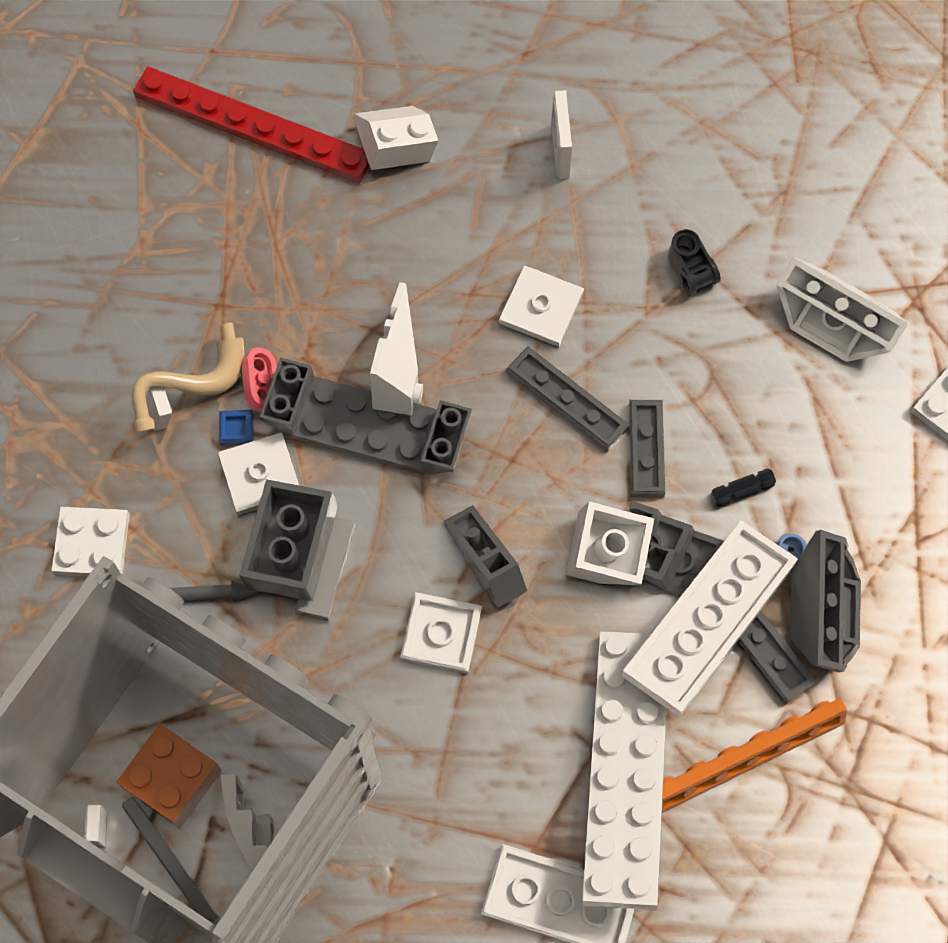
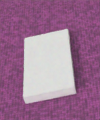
M502 844L481 915L566 943H625L634 909L583 906V869Z

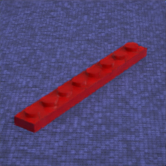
M149 66L146 67L133 90L136 98L359 184L369 168L363 148Z

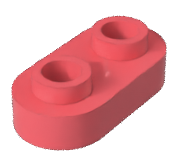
M256 347L243 357L241 366L245 400L254 411L261 413L277 368V363L270 351L262 347Z

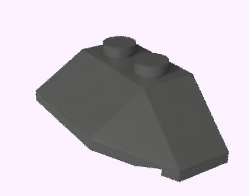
M820 529L815 531L791 570L790 638L813 666L835 672H844L847 664L860 648L861 580L854 559L847 550L849 545L846 537Z

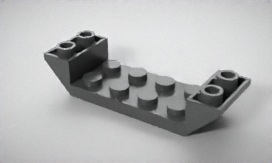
M280 358L259 418L300 442L418 474H434L454 471L472 409L440 400L437 409L415 403L412 416L376 410L372 407L371 391L315 377L312 366Z

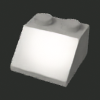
M414 106L355 113L353 116L371 170L430 162L438 143V138L428 113Z
M589 501L578 512L566 575L601 584L641 585L654 519Z

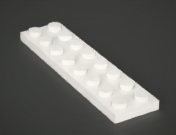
M600 631L583 906L657 910L666 707L621 676L623 669L651 634Z

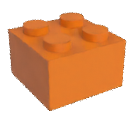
M159 723L116 783L127 793L180 829L222 770L214 760Z

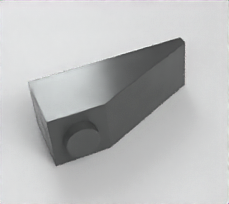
M473 505L444 520L451 536L497 608L527 592L518 563Z

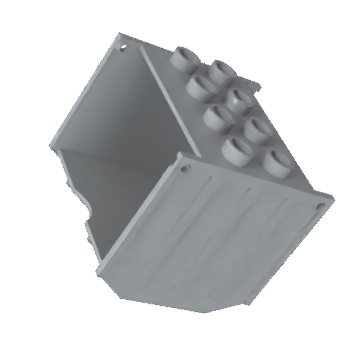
M103 555L0 696V838L24 824L17 853L18 856L148 943H173L191 925L212 939L211 943H276L382 781L372 742L376 735L368 727L372 718L357 705L337 694H334L327 704L304 687L308 678L287 661L271 654L265 664L242 648L246 639L231 626L211 615H208L203 624H200L181 609L184 600L169 587L149 576L140 586L121 574L115 563ZM160 642L332 751L217 925L42 810L148 660L149 653Z

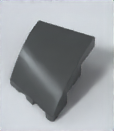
M631 500L629 504L631 513L654 519L643 579L673 595L681 597L720 548L724 540L695 531L690 524L663 516L658 509Z

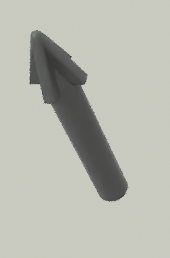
M232 580L231 585L170 588L184 601L232 598L233 602L259 591L249 589L245 584Z

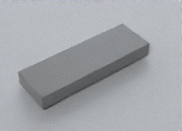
M338 518L334 519L313 601L298 598L295 613L329 621L353 534L354 522Z

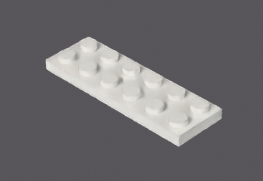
M740 521L623 669L621 676L680 717L793 569L798 559L743 521Z

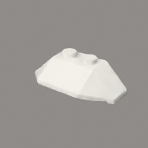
M793 256L777 283V289L790 329L845 362L891 352L909 324L878 300L828 271Z

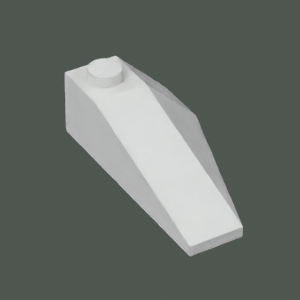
M399 282L391 305L390 319H386L384 337L379 339L370 371L372 407L376 410L412 416L414 404L421 403L423 384L418 383V367L406 283Z

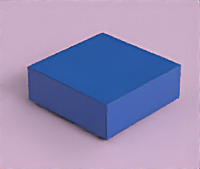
M253 410L219 411V442L221 446L243 445L254 441Z

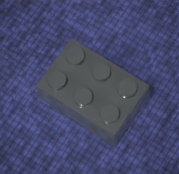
M266 479L239 575L247 588L313 601L338 507L333 492Z

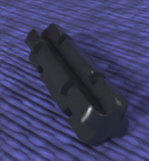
M766 468L758 471L756 476L750 474L729 482L727 487L721 485L713 488L711 492L712 500L717 507L729 504L731 500L735 502L756 494L760 489L764 491L772 488L776 483L774 473L771 469Z

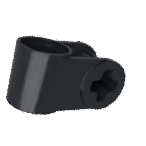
M688 229L676 232L670 244L668 258L678 274L686 293L691 296L696 293L697 289L705 285L719 283L721 281L719 269L714 260L709 256L696 232ZM686 246L691 252H682L677 247Z

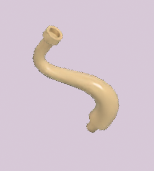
M233 323L220 325L223 341L216 342L218 361L216 367L211 372L202 375H188L154 371L144 374L137 379L132 391V403L136 417L133 423L135 432L155 429L154 419L149 417L145 395L149 387L162 386L190 394L207 396L226 392L237 383L242 374L241 362L245 356L243 337H235Z

